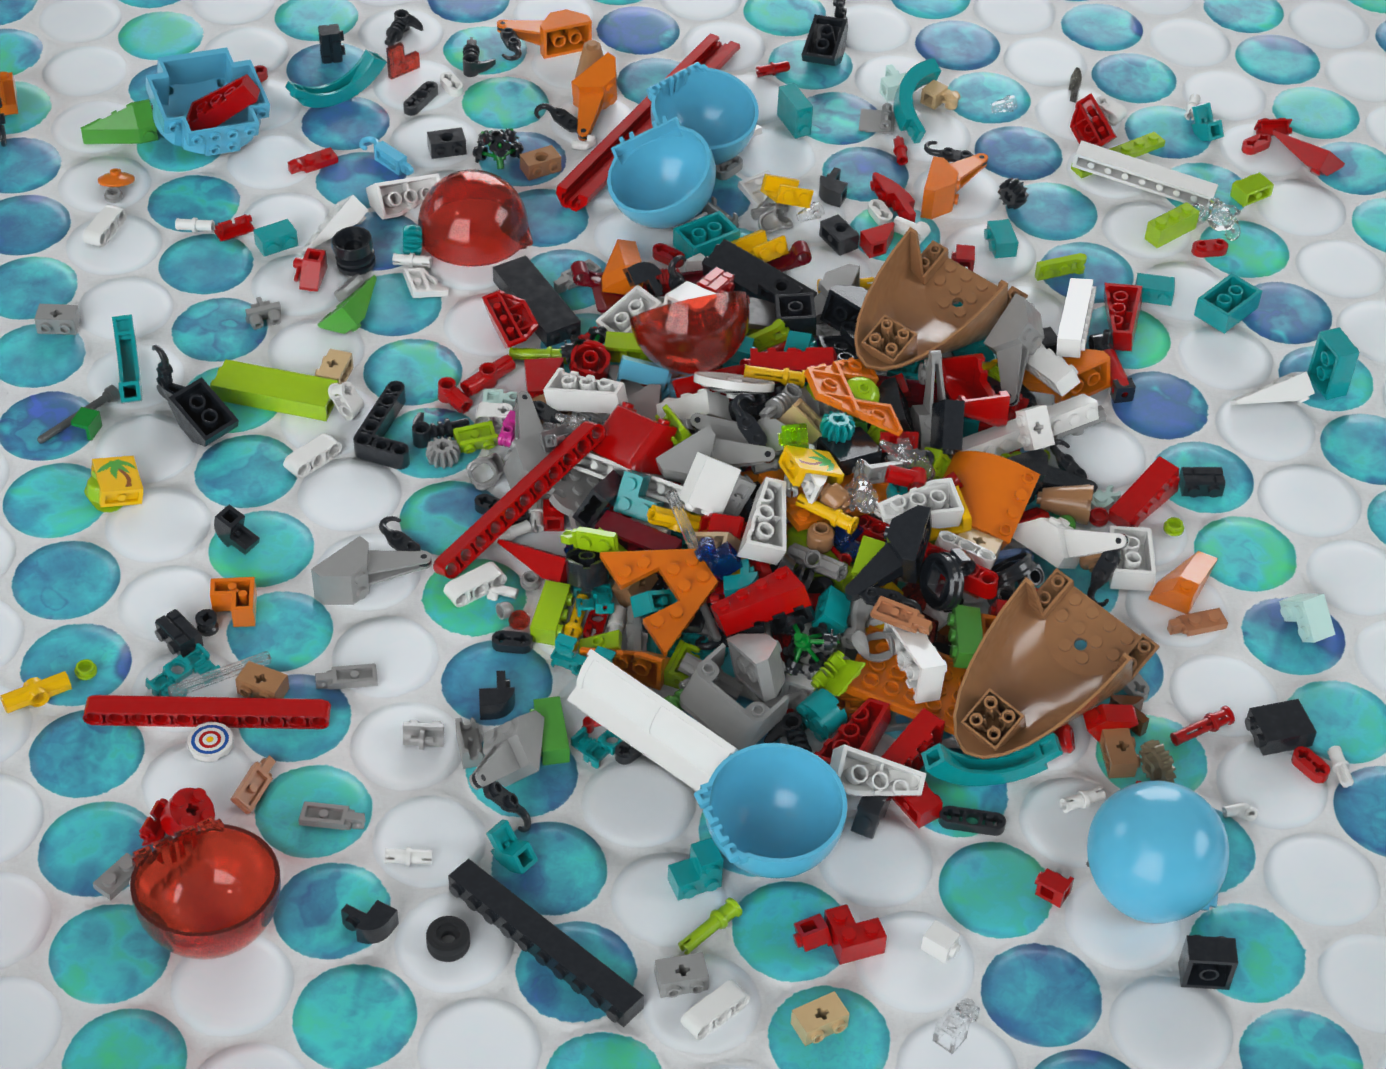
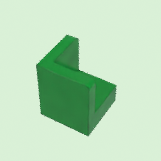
M81 407L71 420V425L85 429L87 440L92 441L102 427L100 411Z

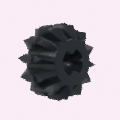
M1009 178L999 186V199L1003 201V205L1007 204L1008 209L1021 207L1026 203L1029 196L1026 192L1028 188L1024 187V182H1019L1018 178Z

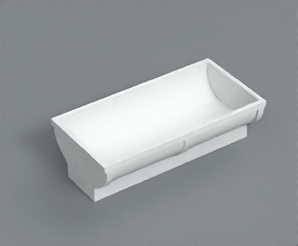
M590 649L587 653L588 657L578 674L577 686L567 700L584 714L695 791L700 790V785L709 782L713 772L723 760L739 751L594 650Z

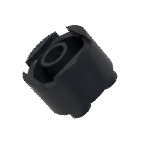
M573 548L566 554L567 584L581 588L584 592H591L594 590V587L609 583V571L600 559V552Z

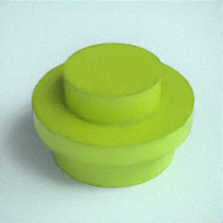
M1171 517L1164 523L1163 530L1170 536H1180L1184 532V525L1179 518Z
M84 659L76 664L74 672L78 679L89 680L97 674V666L91 660Z

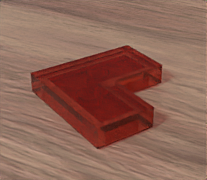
M401 42L386 48L388 77L391 80L420 68V58L417 51L405 55L404 45Z

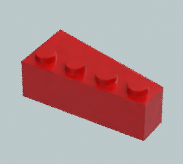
M246 74L192 102L186 117L191 131L215 128L249 105H253L258 101L259 87Z
M1104 282V303L1114 350L1132 351L1142 304V286Z
M807 347L805 351L797 348H788L786 352L776 351V348H767V352H758V348H750L751 366L778 370L789 368V370L802 372L807 367L819 366L824 363L828 366L837 361V353L833 347Z
M1159 456L1109 509V521L1116 526L1138 527L1141 522L1178 492L1179 468Z
M786 565L776 569L764 578L756 580L751 585L739 589L736 593L725 599L719 600L710 607L719 628L726 636L754 627V622H767L773 620V615L782 612L789 614L794 612L793 608L804 605V608L812 604L804 584Z
M923 708L881 757L919 771L924 766L921 753L939 743L942 744L945 721Z

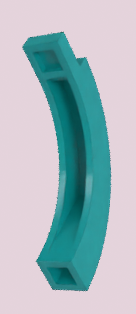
M365 49L354 67L336 81L315 87L303 86L288 81L285 88L290 92V96L297 99L303 106L312 108L334 106L353 98L367 88L380 74L387 62L379 54Z
M934 58L914 65L905 74L894 97L893 110L900 131L907 130L914 144L921 142L926 130L915 112L913 93L931 81H937L942 70Z
M132 314L112 317L119 368L118 385L121 404L142 401L140 367Z
M1051 733L1031 746L1004 757L980 759L954 752L941 743L922 752L921 755L926 772L940 780L964 786H989L1015 782L1048 769L1047 763L1061 756L1063 751L1058 736Z

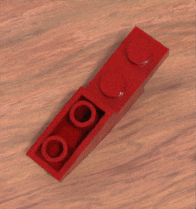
M877 172L873 173L870 187L876 193L878 199L882 200L888 208L892 207L899 217L915 223V200L912 196L888 177Z

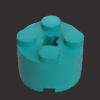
M823 688L813 691L796 707L797 713L802 717L805 730L809 728L820 742L828 739L842 724L847 722L846 711L844 708L840 710L837 706L839 703L838 699Z

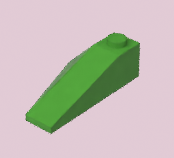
M149 99L131 102L126 105V108L118 112L115 110L111 112L110 116L104 119L99 118L81 127L84 144H142L158 140L157 128L153 120V111Z
M373 275L364 281L355 292L339 303L335 310L328 313L317 324L318 327L342 334L350 330L354 332L362 326L360 322L366 316L377 277Z

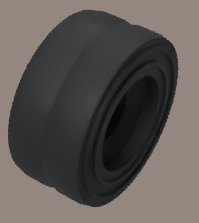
M442 916L435 919L429 925L426 932V943L431 956L442 962H453L459 960L467 953L470 947V932L467 924L462 919L455 916ZM445 935L455 937L454 941L450 943H445L441 939Z

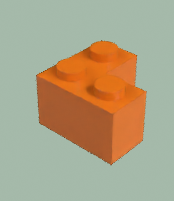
M255 577L211 579L210 599L212 610L215 612L231 611L233 627L255 626L257 605Z

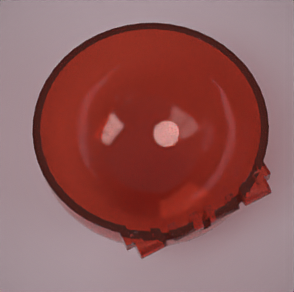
M466 169L443 177L425 195L419 210L418 225L422 228V246L429 254L446 263L473 267L490 265L503 261L520 249H527V246L533 244L528 225L527 211L520 195L506 180L488 171Z
M742 291L706 295L645 311L632 317L629 321L638 346L653 363L673 373L694 375L695 372H710L719 368L739 350L748 331L750 299L747 293Z
M211 816L196 823L199 830L197 832L194 826L191 825L174 833L175 838L169 835L152 843L153 852L149 845L132 852L134 869L130 880V892L139 922L148 935L161 947L190 959L207 960L226 957L250 945L270 923L280 897V867L272 848L256 834L237 826L224 824L221 819L215 820Z

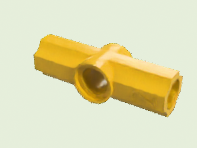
M652 505L647 513L649 523L664 526L680 533H685V531L691 533L698 532L701 515L691 514L689 511L675 507L670 509Z
M66 671L42 680L38 677L30 678L24 682L23 687L0 695L6 713H10L28 705L33 707L43 706L49 701L50 697L72 689Z

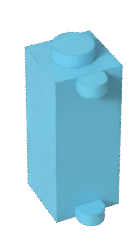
M622 355L616 381L621 382V379L645 385L661 384V393H663L665 385L670 383L672 373L669 372L668 366Z

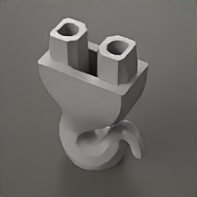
M861 598L851 601L850 614L847 617V623L850 628H847L840 636L842 648L855 649L851 641L852 634L859 630L865 633V624L874 606L864 603Z

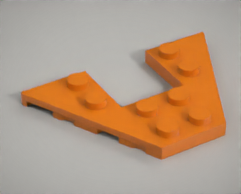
M853 357L848 360L834 361L832 365L828 366L824 363L819 366L807 367L804 375L816 400L894 435H901L903 429L891 404L855 399L847 380L861 376L869 378L877 384L879 378L874 369L865 368L860 359H854Z
M697 549L600 553V559L621 590L658 571L678 602L644 618L642 622L663 656H667L668 651L675 641L681 637L683 630L689 626L699 608L704 605L708 596L718 586L717 579Z

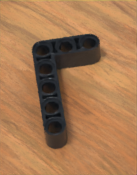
M392 381L387 384L353 438L354 452L357 458L399 470L405 469L410 465L409 447L405 443L384 438L406 402L405 386L401 381Z

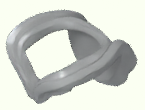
M775 203L772 208L759 217L758 227L760 230L772 233L780 229H790L793 227L792 221L784 216V204ZM777 209H779L778 217L776 215Z
M491 453L488 456L479 457L471 461L467 465L466 471L474 486L478 490L483 491L493 487L504 474V462L497 453ZM482 463L489 464L494 472L493 477L488 481L477 483L472 471Z
M859 630L851 636L855 649L868 661L883 662L891 659L894 655L891 633L883 631L866 636L863 631ZM888 639V651L880 654H871L869 652V641Z

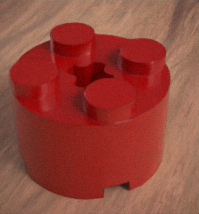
M593 340L584 341L583 344L576 345L571 352L570 372H579V376L584 377L588 374L593 375L596 380L607 379L610 370V353L600 342Z
M202 788L180 789L163 807L160 815L161 826L170 837L174 836L181 842L193 841L214 820V805L207 796L206 791Z

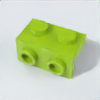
M492 420L453 429L454 439L457 440L460 453L470 454L477 449H492L498 445V434L495 432Z

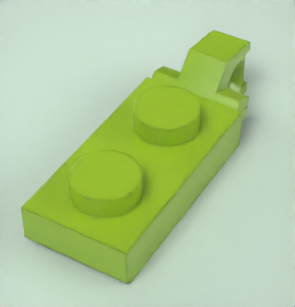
M579 526L577 529H566L560 535L561 543L573 544L575 548L600 553L619 551L617 533Z

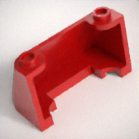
M983 354L942 358L945 392L950 400L965 401L964 417L996 427L1006 426L1010 395L1007 390L999 391V394H996L988 383V371L982 368V362H985Z
M622 402V405L618 404L603 424L606 430L604 439L591 451L630 470L662 475L655 458L672 448L673 442L671 437H675L677 427L670 425L671 421L658 418V421H654L636 413L637 409L634 408V404Z

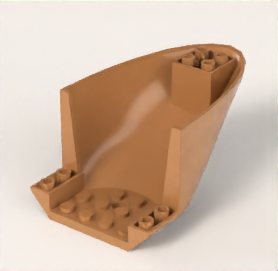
M910 227L885 260L865 296L857 318L854 335L856 355L865 368L887 371L902 368L926 359L930 350H940L941 354L960 349L986 339L1015 294L1027 299L1028 295L1014 286H1011L1008 290V283L1003 280L997 286L948 258V248L934 240L921 253L918 232ZM961 302L963 305L961 307H955L953 306V303Z
M1058 568L1052 572L1037 591L1034 583L1025 577L988 628L967 667L958 690L953 713L954 737L964 754L980 759L1004 757L1031 746L1121 691L1134 679L1160 646L1145 634L1138 635L1076 588L1074 581ZM1083 640L1087 643V647L1084 650H1078L1074 646L1075 642Z

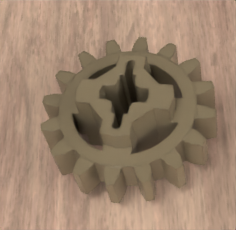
M1153 739L1141 745L1142 750L1139 751L1142 756L1140 760L1143 763L1141 768L1143 773H1146V778H1150L1151 781L1160 780L1175 783L1174 778H1176V775L1173 771L1176 768L1172 765L1174 760L1172 756H1169V750L1165 751L1164 744H1160L1159 740L1154 741Z

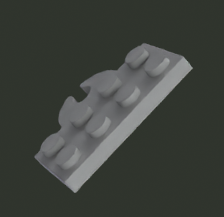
M571 469L548 491V494L551 495L549 498L551 504L558 511L569 516L571 529H577L579 526L583 527L572 516L590 491L599 483V478Z

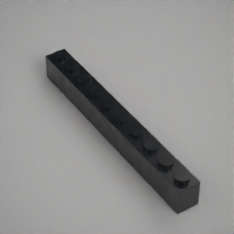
M469 858L448 875L449 891L453 896L461 898L472 911L480 913L487 923L494 924L499 928L506 938L513 939L524 952L528 951L532 954L540 965L551 969L553 974L558 979L566 981L573 991L585 996L593 1007L604 1011L612 1022H617L625 1027L644 1009V995Z

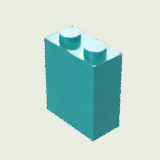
M795 83L779 86L777 116L795 139L811 135L813 105Z

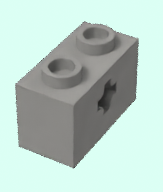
M39 304L35 316L38 334L76 335L81 321L78 305Z
M703 952L655 960V977L660 998H673L681 994H696L708 990L709 974Z

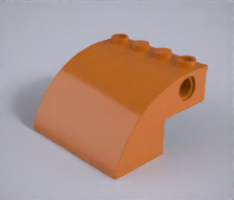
M980 451L956 452L952 456V461L943 478L953 471L963 484L960 491L972 517V528L1003 540L1000 550L1002 551L1007 544H1010L1040 474L1015 461L995 454Z

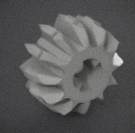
M443 436L441 439L434 438L433 441L428 442L426 448L428 462L430 465H434L435 468L442 467L445 469L447 466L452 468L453 464L458 463L461 455L457 440H452L451 437L447 439Z

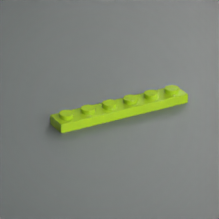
M1154 131L1110 148V150L1136 158L1164 147L1165 140ZM1071 165V169L1081 178L1093 174L1074 168Z

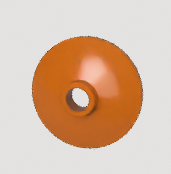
M118 168L111 169L110 173H106L98 178V183L107 187L125 186L135 181L134 175L121 172V169Z

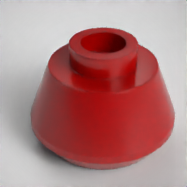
M1066 724L1053 731L1058 736L1062 751L1068 754L1072 753L1075 750L1072 726Z

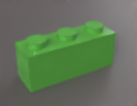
M958 605L953 609L952 613L949 612L947 617V625L950 626L948 641L952 644L950 647V658H953V667L967 669L983 639L981 611L978 607Z
M560 696L533 699V709H530V712L536 710L545 717L541 747L543 766L570 762V747Z

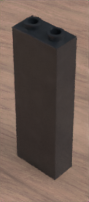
M726 239L717 244L713 252L702 261L704 276L716 267L724 270V272L733 274L735 277L733 282L735 287L732 292L740 297L764 300L758 296V284L771 270L781 273L791 282L797 283L803 289L802 293H813L814 297L817 295V292Z
M526 255L493 267V282L505 294L524 299L539 325L535 334L546 347L564 342V340L567 341L573 335L577 337L581 335V321Z

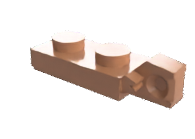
M883 596L879 597L870 613L872 618L908 632L917 633L918 631L929 635L933 629L932 621L924 619L925 617L920 613V610Z
M1215 608L1180 615L1175 619H1171L1168 621L1167 630L1170 635L1183 633L1188 637L1226 629L1228 622L1221 609Z
M270 755L267 758H262L260 762H255L250 767L230 799L245 814L253 811L273 779L270 770L276 761Z

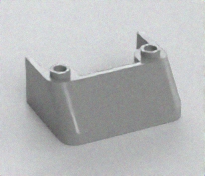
M722 643L699 663L680 694V706L700 724L738 750L755 745L783 719L787 712L789 697L785 695L771 709L762 702H753L746 708H743L713 683L719 675V668L724 664L726 645Z

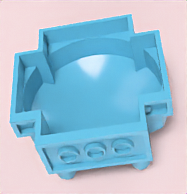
M227 47L159 57L157 74L146 75V90L153 105V120L156 128L165 139L174 145L181 146L184 150L204 154L205 156L240 151V148L249 143L253 136L258 135L261 119L269 117L270 103L252 61L233 62ZM246 74L259 87L258 101L253 105H249L215 128L191 131L186 117L192 102Z

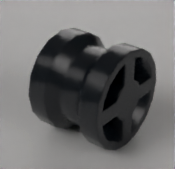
M203 609L196 614L197 630L202 636H212L218 632L219 624L215 611Z

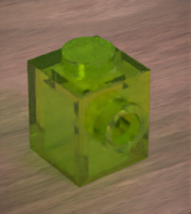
M806 423L781 426L782 432L778 433L779 445H783V448L785 445L809 448Z

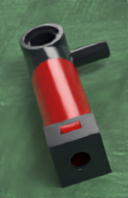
M1105 329L1102 334L1090 335L1088 340L1089 349L1104 351L1110 356V395L1113 402L1133 401L1136 386L1132 378L1127 377L1114 350L1111 330Z

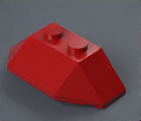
M1092 93L1076 102V109L1072 116L1070 128L1079 145L1082 140L1102 147L1117 138Z
M501 290L482 297L491 322L505 349L526 341L539 327L524 299L505 294Z

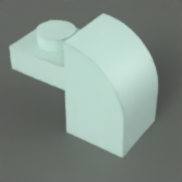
M892 64L886 65L885 77H882L879 92L886 101L894 100L896 91L906 72L899 73Z

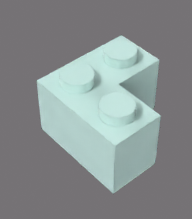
M1297 594L1279 601L1281 606L1280 612L1284 621L1297 622L1298 634L1302 642L1315 643L1336 635L1324 594Z

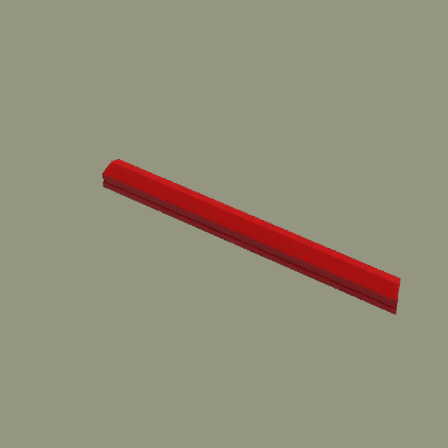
M710 33L667 77L687 69L688 66L699 62L701 65L705 64L708 68L720 70L741 48L740 44L730 41L728 44L722 45L720 41L718 42L719 36ZM648 96L557 185L556 194L563 207L570 208L576 212L586 206L607 185L608 171L614 159L611 148L620 144L619 137L622 136L626 141L630 139L629 133L632 131L637 136L653 128L651 123V101L648 99Z

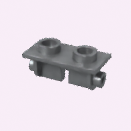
M566 425L540 432L539 435L544 453L554 450L575 429H566Z

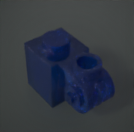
M858 523L856 530L850 535L846 530L838 526H831L835 532L834 545H839L842 549L840 554L847 553L852 559H856L860 543L855 542V540L864 532L863 528Z
M703 537L699 540L698 549L694 551L697 559L700 562L705 560L713 575L716 574L721 580H723V576H729L743 567L741 557H737L738 552L728 541L716 548L714 539L711 537Z

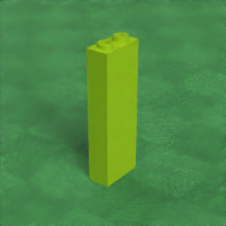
M225 359L222 367L218 368L217 376L211 381L210 387L223 402L327 421L335 405L328 395V388L332 383H338V380Z

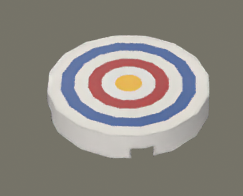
M206 722L198 725L190 732L187 745L189 752L192 753L195 759L203 762H214L219 760V757L223 755L225 757L230 753L234 740L231 730L224 724Z

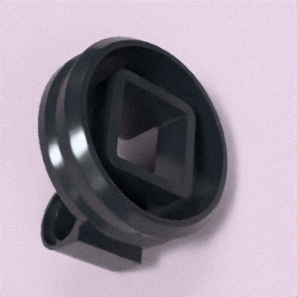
M954 548L950 552L931 553L921 565L919 573L921 594L925 602L936 611L952 612L958 605H963L964 576L970 575L976 568L975 561L964 549ZM941 574L946 579L944 584H938Z
M1017 554L992 567L991 571L998 575L997 596L993 599H986L990 606L997 599L1008 601L1014 593L1010 584L1016 581L1020 585L1025 577H1027L1035 586H1039L1044 582V572L1040 564H1036L1032 560L1031 554Z

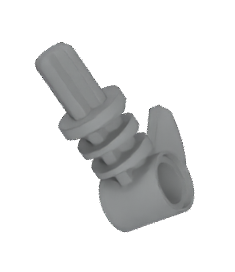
M793 383L787 384L782 393L766 402L765 408L759 413L761 419L766 417L770 419L780 418L799 398L806 403L802 396L801 388Z

